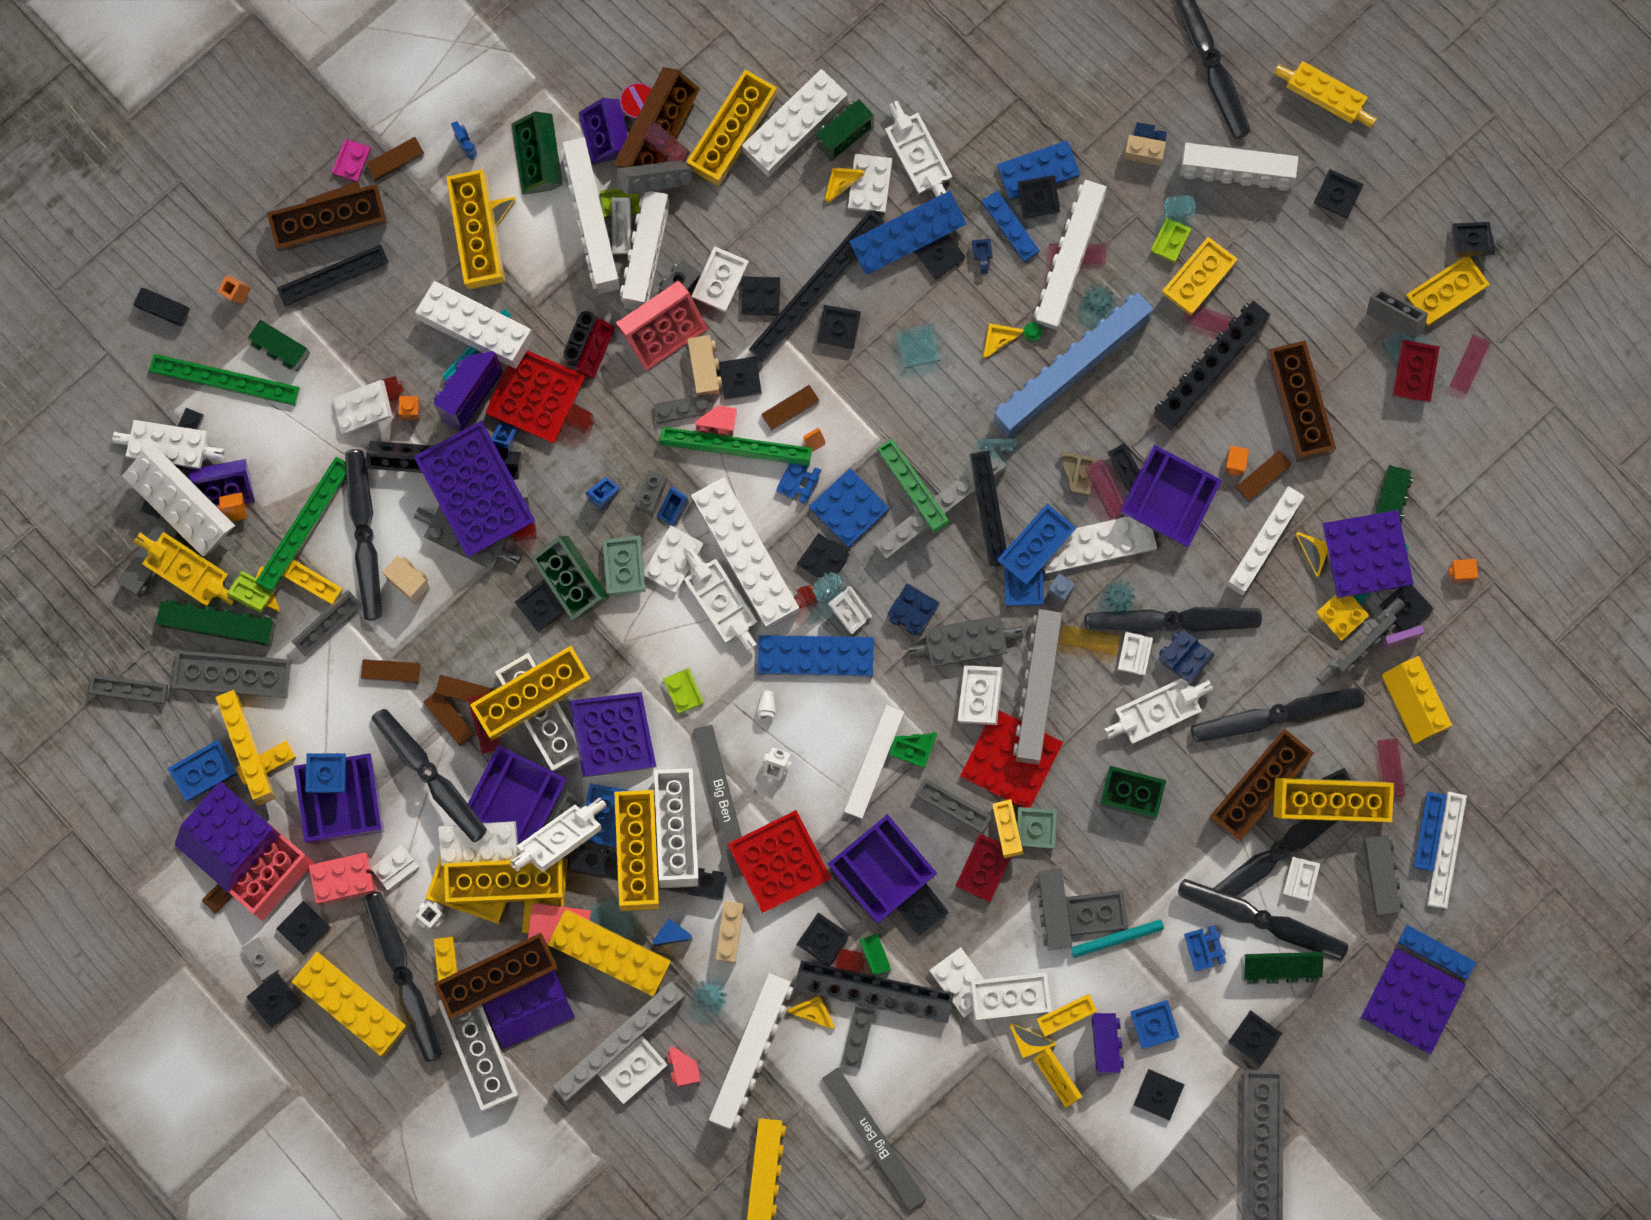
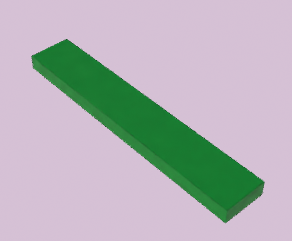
M890 439L877 447V452L935 534L950 525L949 519L894 440Z

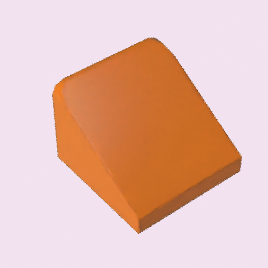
M819 428L803 436V443L806 447L813 448L812 452L826 444Z

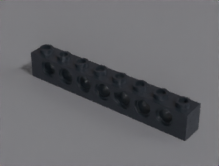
M1254 300L1250 304L1246 303L1241 308V315L1238 318L1233 317L1228 323L1229 328L1226 332L1222 330L1216 337L1217 342L1213 346L1210 344L1203 352L1205 354L1201 360L1197 359L1192 364L1191 368L1193 369L1190 373L1187 374L1185 372L1179 379L1180 384L1176 388L1173 386L1166 394L1168 398L1164 402L1160 401L1155 406L1154 417L1168 429L1172 430L1269 320L1271 314ZM1250 319L1253 324L1246 326L1243 320ZM1234 332L1238 333L1240 335V339L1234 340L1231 338L1230 334ZM1221 346L1226 347L1228 352L1222 354L1218 351V348ZM1209 360L1214 361L1216 366L1209 368L1206 362ZM1199 374L1204 380L1197 382L1193 376ZM1187 388L1191 391V395L1184 396L1181 390ZM1175 402L1178 404L1179 408L1177 410L1170 409L1169 404Z
M370 441L366 452L367 469L422 473L414 456L434 445ZM498 450L513 480H519L521 452Z
M580 845L579 848L573 850L569 869L571 872L618 881L617 855L609 854L610 851L606 849L593 851L590 850L591 847ZM589 857H596L597 863L594 866L587 865ZM609 860L616 862V867L612 870L606 868V863ZM698 867V886L659 888L658 874V889L723 901L727 883V876H724L723 872L712 871V873H707L705 869ZM707 878L712 881L709 888L701 886L703 879Z
M802 960L795 990L802 993L815 994L824 998H834L843 1002L848 1001L861 1006L876 1007L880 1010H890L899 1014H908L918 1018H927L945 1023L949 1021L954 997L952 992Z

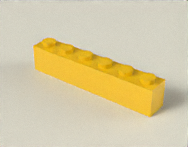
M234 690L217 696L216 700L253 801L259 806L276 799L239 696Z
M762 1118L758 1120L747 1220H771L772 1216L776 1217L777 1205H774L773 1202L774 1197H778L779 1185L775 1184L776 1177H780L781 1165H778V1158L783 1156L784 1145H780L781 1137L785 1138L786 1126L782 1125L783 1121Z

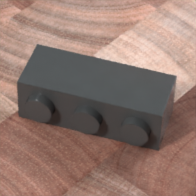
M1379 288L1370 296L1366 313L1413 340L1424 331L1428 316L1427 312L1382 288Z

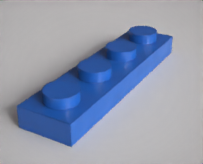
M998 191L982 200L981 203L1023 262H1026L1040 252Z
M1426 792L1413 868L1431 872L1434 870L1447 795Z
M1409 925L1405 926L1397 942L1465 980H1468L1477 963Z

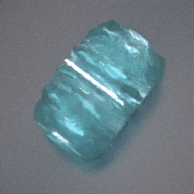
M1171 196L1164 201V212L1168 218H1185L1193 216L1195 213L1196 202L1192 196Z
M1098 284L1097 289L1094 285H1091V291L1085 290L1086 296L1082 299V301L1086 302L1084 308H1090V314L1096 311V316H1099L1100 311L1106 315L1107 310H1112L1113 308L1111 304L1115 302V299L1111 298L1114 294L1113 291L1107 292L1108 286L1101 289V284ZM1098 297L1102 298V301H1099V303L1095 301Z
M831 572L829 575L824 573L822 578L818 577V582L813 583L814 588L812 590L816 596L815 598L827 606L836 596L844 592L846 586L838 574Z
M1120 579L1118 584L1115 580H1112V586L1109 584L1105 586L1108 591H1103V595L1106 596L1103 600L1104 603L1110 602L1109 609L1113 605L1116 606L1115 611L1117 612L1120 606L1123 611H1126V605L1131 607L1133 603L1130 600L1135 599V595L1131 594L1134 592V588L1128 589L1129 582L1122 585L1123 579ZM1121 592V599H1117V595L1114 594Z
M708 979L707 986L704 981H701L703 989L700 987L695 988L700 994H694V998H701L696 1002V1005L699 1006L704 1003L702 1006L703 1011L709 1006V1011L713 1012L714 1005L717 1010H720L718 1002L721 1004L726 1003L721 997H727V993H720L725 989V986L722 985L717 988L719 985L718 980L712 985V980ZM711 991H714L713 994L716 997L714 999L711 998L710 1000H707L706 998L708 997L705 994L707 992L710 993Z

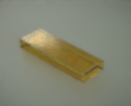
M1063 625L1060 644L1116 656L1120 636Z

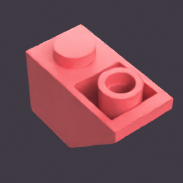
M716 406L696 421V429L703 433H710L712 431L718 432V435H734L737 408Z
M669 1047L670 1052L667 1053L668 1063L673 1064L674 1071L671 1072L673 1084L677 1083L678 1087L700 1083L701 1079L697 1062L676 1048Z

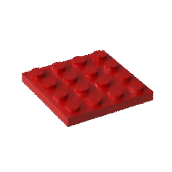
M527 350L516 369L507 365L485 415L555 444L586 375Z
M998 710L997 725H985L960 777L1005 800L1011 799L1012 803L1019 807L1031 808L1063 742L1044 733L1039 765L1016 762V755H1013L1014 744H1018L1019 737L1016 736L1017 725H1021V721Z
M797 810L727 844L762 914L832 879Z

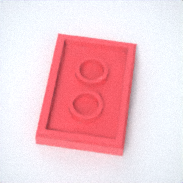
M533 903L528 938L542 933L548 944L565 908L590 920L591 910Z

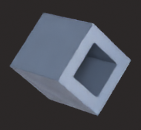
M1058 574L1048 589L1047 594L1064 604L1074 589L1075 583Z

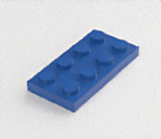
M1068 140L997 164L1009 200L1019 197L1017 181L1055 175L1056 184L1080 176V171Z
M1047 503L997 559V562L1024 585H1027L1072 535L1076 527Z

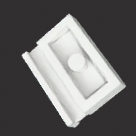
M850 586L828 603L851 634L861 627L868 618L872 617Z
M1125 632L1118 670L1145 676L1153 638Z
M400 845L371 869L389 891L417 870L419 866L404 846Z
M1292 857L1283 895L1311 902L1320 864Z

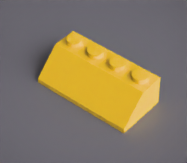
M1419 656L1381 674L1414 744L1446 731L1452 726Z

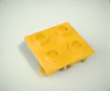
M1336 594L1316 612L1319 615L1318 619L1322 623L1325 622L1341 641L1369 616L1353 596L1337 599Z

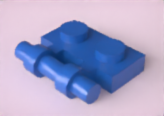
M458 121L451 123L454 136L468 159L474 160L477 157L475 145L469 142L470 138L465 126H460Z
M789 463L776 492L790 499H794L796 493L800 494L801 496L798 501L805 504L807 499H810L811 491L815 483H818L822 470L815 467L813 472L809 473L807 471L810 466ZM803 479H807L808 482L805 488H801L800 485Z
M1215 925L1208 927L1210 935L1205 936L1203 928L1183 934L1194 972L1214 967L1212 961L1214 958L1218 959L1219 965L1227 963L1224 956L1226 955L1225 949H1222L1220 943L1221 936L1217 932ZM1212 941L1215 952L1210 953L1207 942Z

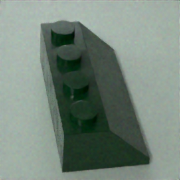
M534 111L511 123L521 193L526 195L546 192L563 185L552 114Z
M569 536L557 537L531 558L572 621L595 610L609 599V596Z
M1324 952L1244 954L1241 957L1242 981H1247L1248 985L1259 984V981H1267V984H1278V980H1286V983H1298V980L1305 979L1306 983L1318 982L1317 979L1323 977Z

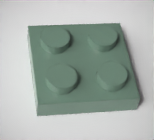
M1018 807L1017 826L1022 847L1055 849L1057 810Z

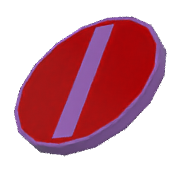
M634 83L627 86L620 96V105L623 112L627 116L637 119L652 88L645 83Z

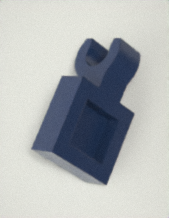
M1137 122L1134 136L1166 142L1167 132L1154 131L1155 125Z
M991 239L972 240L974 261H980L981 274L988 273L987 259H993Z

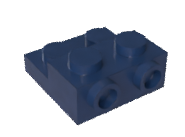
M907 583L887 613V617H889V621L894 625L899 626L900 624L906 627L905 631L915 636L917 634L920 636L940 602Z
M1182 630L1180 633L1177 632L1173 635L1172 643L1168 647L1165 646L1160 650L1159 660L1163 666L1191 684L1215 655L1211 650L1199 643L1195 637Z

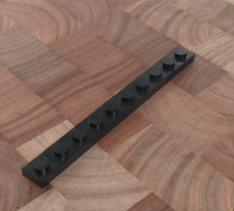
M870 209L752 344L749 351L764 362L856 257L849 241L879 227L885 221Z

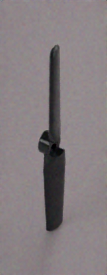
M1176 0L1191 43L1202 57L1203 66L1207 68L1208 86L1235 139L1245 137L1251 132L1232 78L1220 63V53L1214 49V39L1196 1ZM1211 55L1212 58L1215 57L1213 63L1210 60H1208V56Z
M352 449L345 452L349 515L356 527L354 532L357 541L355 563L364 619L371 621L382 616L378 553L372 543L374 532L370 528L373 518V506L364 452L359 449ZM362 531H366L369 534L365 540L359 537V535H362Z
M1193 607L1180 613L1173 610L1164 613L1152 609L1087 613L1084 618L1086 629L1097 631H1155L1162 628L1175 631L1183 628L1199 632L1259 628L1262 622V614L1258 608ZM1171 616L1178 620V622H1175V625H1171V622L1167 621Z
M1360 687L1296 698L1286 705H1273L1270 710L1251 709L1192 725L1191 734L1196 742L1261 731L1273 723L1282 724L1285 721L1305 722L1361 707L1365 703L1364 693ZM1278 709L1279 712H1283L1281 719L1278 716H1274Z
M381 709L374 713L371 717L372 721L406 766L416 771L420 779L428 784L431 795L438 805L472 842L482 839L487 832V828L453 783L438 774L436 766L429 761L427 753L387 709ZM427 769L432 773L429 776L424 772Z
M1303 819L1291 827L1281 841L1275 842L1270 847V850L1252 856L1213 889L1233 896L1239 895L1269 875L1278 861L1285 860L1289 853L1304 849L1339 820ZM1277 846H1278V848L1283 847V848H1284V851H1283V854H1284V855H1283V856H1281L1280 854L1276 855L1275 852H1276L1277 849H1276L1275 847H1277Z
M1188 879L1182 880L1179 885L1178 895L1235 922L1251 923L1258 929H1267L1282 941L1314 952H1324L1325 956L1337 960H1342L1347 954L1348 944L1295 919L1286 916H1272L1266 910H1258L1245 899ZM1264 914L1265 919H1267V922L1262 923V925H1260V921L1257 920V917H1262V915Z
M373 892L367 894L363 901L383 961L394 972L393 980L399 986V1002L426 1062L434 1061L442 1055L422 992L413 982L412 971L407 968V951L382 893ZM401 972L408 974L405 982L398 980Z

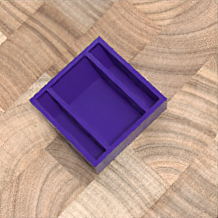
M494 351L466 356L464 360H460L455 367L456 372L454 375H450L445 381L443 391H439L434 397V406L441 421L457 432L464 430L503 373L497 354Z
M1153 445L1125 497L1120 512L1188 548L1222 480L1157 445Z
M498 745L468 801V805L482 823L516 821L518 844H520L546 825L564 790L567 779Z
M371 753L346 757L345 793H306V764L294 766L304 842L307 845L384 832L377 778Z
M220 781L181 824L174 845L226 892H229L280 836V833Z
M888 814L828 863L830 870L877 924L938 874Z
M556 972L484 1006L503 1050L575 1018Z

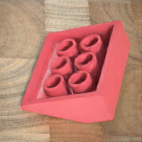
M679 280L616 322L645 371L686 345L688 338L698 337L708 330L690 293Z
M280 833V836L229 893L263 922L309 870V865L314 864V862Z

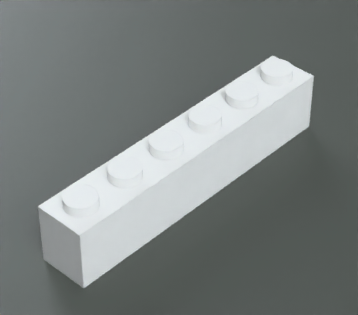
M1289 486L1287 487L1231 577L1227 587L1242 596L1245 594L1305 497L1304 495Z

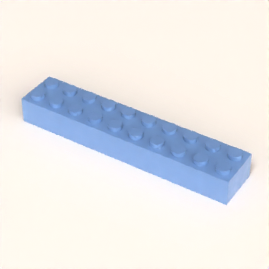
M1139 292L1135 296L1131 294L1127 297L1122 307H1115L1110 312L1111 316L1106 320L1104 318L1095 325L1096 328L1092 332L1088 330L1084 333L1079 343H1072L1067 348L1068 352L1063 356L1061 354L1052 361L1053 364L1049 368L1045 366L1038 373L1039 376L1034 380L1032 378L1024 384L1025 388L1020 392L1018 390L1009 397L1010 400L1006 404L1002 402L995 408L996 412L994 413L993 422L1007 438H1010L1151 319L1154 309Z

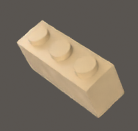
M710 335L688 338L697 396L720 394L719 388L723 387L721 376L717 377L716 370H719L718 358L714 359L713 352H716L715 340L711 341Z
M724 901L716 961L736 964L744 904Z

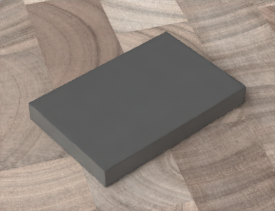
M1123 890L1066 897L1071 936L1128 929Z

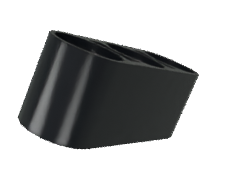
M142 287L133 303L136 308L178 326H183L190 311V308Z
M582 311L579 314L564 349L565 361L570 366L578 365L596 322L593 313L590 311ZM585 318L592 319L588 325L583 324L582 321ZM578 335L585 337L581 342H577L575 338ZM571 352L578 354L574 359L568 358V355Z

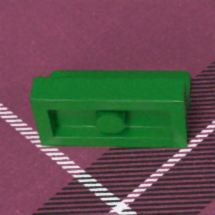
M877 933L866 938H859L873 976L892 970Z

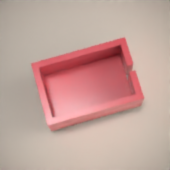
M366 852L309 865L315 899L319 906L376 892L374 878L371 874L370 858Z

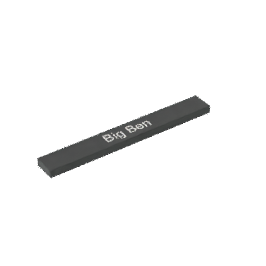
M711 724L694 729L732 877L736 878L742 876L727 844L742 837L713 725Z
M836 1068L822 1078L908 1208L911 1210L926 1200V1197L840 1069Z

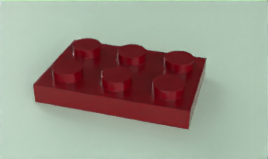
M1401 340L1392 396L1426 403L1431 402L1440 346Z
M979 833L955 887L991 903L1011 857L1004 858L1001 843Z

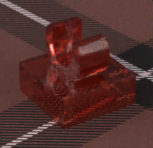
M811 585L802 586L796 590L798 594L794 596V599L801 598L802 600L799 608L814 606L820 602Z

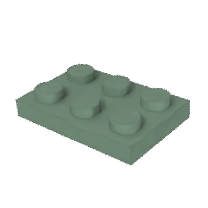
M641 536L603 540L607 595L614 596L646 592Z

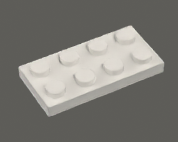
M516 821L483 823L487 828V832L477 842H472L458 825L439 826L442 866H444V863L515 859L519 856L516 847L518 845Z
M1047 972L969 981L974 1021L1052 1012Z

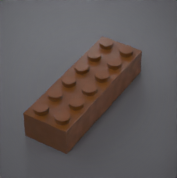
M663 67L613 165L617 168L663 163L700 88L678 69Z
M377 184L267 212L278 252L388 223Z
M1306 340L1269 349L1267 359L1296 462L1333 454L1336 446Z
M1284 728L1208 819L1238 844L1274 802L1275 778L1293 779L1313 756L1314 752Z
M539 933L433 984L449 1019L454 1021L559 971V968L543 934Z

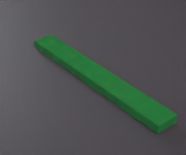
M153 354L148 371L160 376L296 406L300 387L158 354Z
M662 427L659 445L805 466H810L813 450L810 447Z
M338 457L334 458L255 581L258 586L273 593L347 477L345 461Z

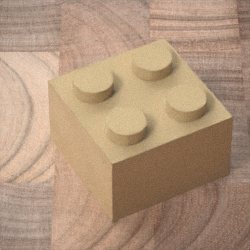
M397 555L382 572L386 580L414 604L430 588L427 583L429 581L426 578L427 576L419 569L415 571L414 566L406 557L401 559Z

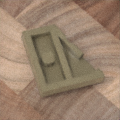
M1061 451L1060 456L1070 492L1090 496L1097 458Z

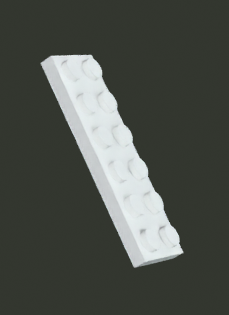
M1129 516L1076 528L1072 535L1043 566L1045 575L1157 550L1153 529Z

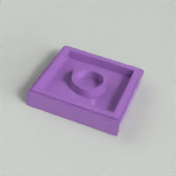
M1420 625L1386 636L1381 643L1382 650L1384 651L1420 639L1424 634L1423 626Z

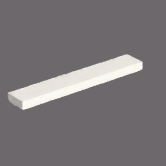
M886 705L844 813L863 819L904 711Z
M1447 792L1435 865L1427 906L1445 910L1448 906L1467 795Z

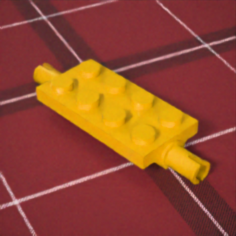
M1304 61L1294 72L1278 64L1273 73L1287 81L1286 88L1351 124L1357 120L1372 128L1377 120V117L1363 111L1362 107L1368 98L1367 96Z
M141 532L137 535L138 538H135L133 543L148 551V555L142 562V565L205 606L216 596L230 606L234 601L227 596L229 590L224 588L222 584L228 575L226 572L164 532L155 542Z

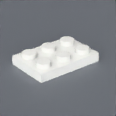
M855 154L853 169L863 170L865 175L851 185L848 210L869 212L871 209L874 213L885 214L892 158Z
M714 246L691 296L692 299L726 313L749 261Z
M382 380L333 398L340 431L343 435L393 417L385 383Z
M670 525L644 571L645 577L676 594L691 569V565L684 555L686 553L690 554V551L693 549L699 555L704 543Z
M964 666L958 713L959 723L997 725L1003 676L1002 667Z
M960 947L929 971L943 991L954 993L952 1003L962 1017L965 1018L973 1012L969 981L983 980L984 978Z
M641 1036L603 1069L598 1076L618 1099L625 1104L665 1069L668 1064L646 1039Z

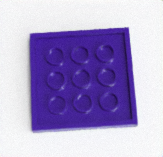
M1398 510L1322 524L1337 599L1413 586L1414 583Z
M642 692L571 700L568 702L583 777L657 767Z
M1395 948L1360 1018L1431 1055L1466 984Z

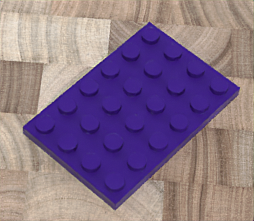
M482 420L414 456L468 558L536 522Z

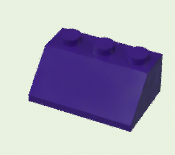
M601 98L579 112L592 165L616 160L628 136L619 99Z
M246 459L190 470V481L216 507L220 505L219 497L241 492L245 504L255 502Z
M1093 1013L1091 1020L1096 1075L1120 1074L1121 1069H1124V1059L1119 1054V1049H1122V1038L1118 1037L1117 1030L1121 1029L1120 1018H1116V1013Z

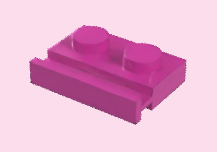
M345 139L332 174L353 182H359L371 147Z

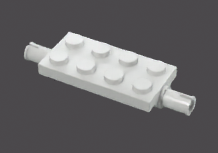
M895 101L894 105L893 103L889 104L888 108L895 121L892 126L885 128V133L918 195L929 190H933L936 197L946 193L942 184L951 180L952 175L919 113L907 116L904 114L898 101Z
M134 420L130 434L114 432L113 436L115 437H112L113 444L128 445L126 457L130 459H136L142 451L152 445H155L175 466L201 469L204 459L211 458L223 461L224 456L222 455H225V449L213 448L207 445V431Z
M695 549L691 550L690 554L686 553L684 557L693 568V573L684 578V582L724 642L727 643L735 637H739L747 651L751 650V646L754 648L757 643L748 630L757 624L758 621L716 558L706 564L701 561Z
M1181 678L1115 709L1120 720L1118 723L1104 728V731L1109 740L1125 733L1133 745L1201 713L1202 710L1197 700H1199V697L1213 692L1214 689L1212 685L1210 686L1209 680L1193 687Z
M598 798L587 807L579 808L574 805L516 846L517 852L520 855L510 861L512 868L519 871L530 862L544 872L601 831V825L595 821L594 815L606 808L605 802Z

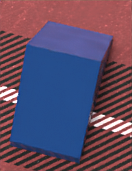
M501 421L499 422L491 437L497 450H512L518 431L516 427Z
M605 477L585 494L588 501L603 511L618 493L620 487Z
M671 487L657 517L673 526L688 505V496Z
M668 919L653 939V945L660 946L691 941L693 939L689 932L671 919Z

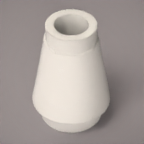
M762 691L757 710L758 718L761 720H773L774 715H776L772 691Z

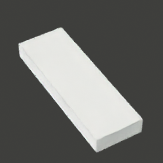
M631 197L612 198V254H628L631 249Z

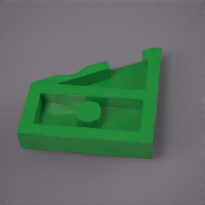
M938 733L895 736L888 755L925 769Z

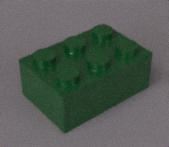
M860 99L856 102H850L844 112L841 114L837 113L831 119L832 122L827 126H821L817 130V147L831 162L874 127V114Z
M1109 766L1099 806L1156 821L1166 780Z

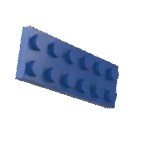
M948 191L849 241L865 275H868L967 225L951 191Z
M759 635L758 674L873 676L874 637Z

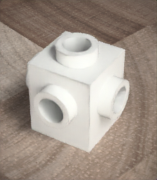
M772 747L770 754L766 753L762 764L765 767L762 775L781 781L784 772H789L792 763L789 761L790 753Z
M429 901L426 904L423 903L416 911V917L419 919L417 923L425 930L428 927L431 930L438 929L445 921L443 919L445 915L442 913L444 909L436 902L433 904ZM430 914H435L432 920L428 919Z

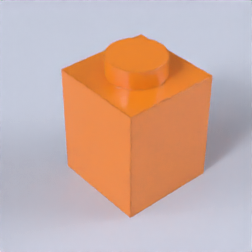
M226 275L217 292L231 301L243 304L251 287L236 278Z
M399 396L398 415L400 419L420 420L421 401L419 397Z
M1230 446L1225 472H1229V475L1235 477L1244 475L1249 449Z
M242 492L219 497L220 505H217V508L231 522L247 519L246 504Z
M1476 559L1453 560L1450 564L1451 566H1448L1449 578H1452V583L1476 581L1478 578Z

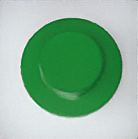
M1030 322L1024 327L1023 334L1027 340L1036 341L1042 336V328L1038 323Z

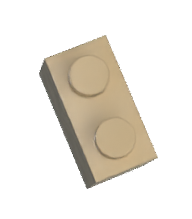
M1129 135L1124 159L1161 166L1166 142Z

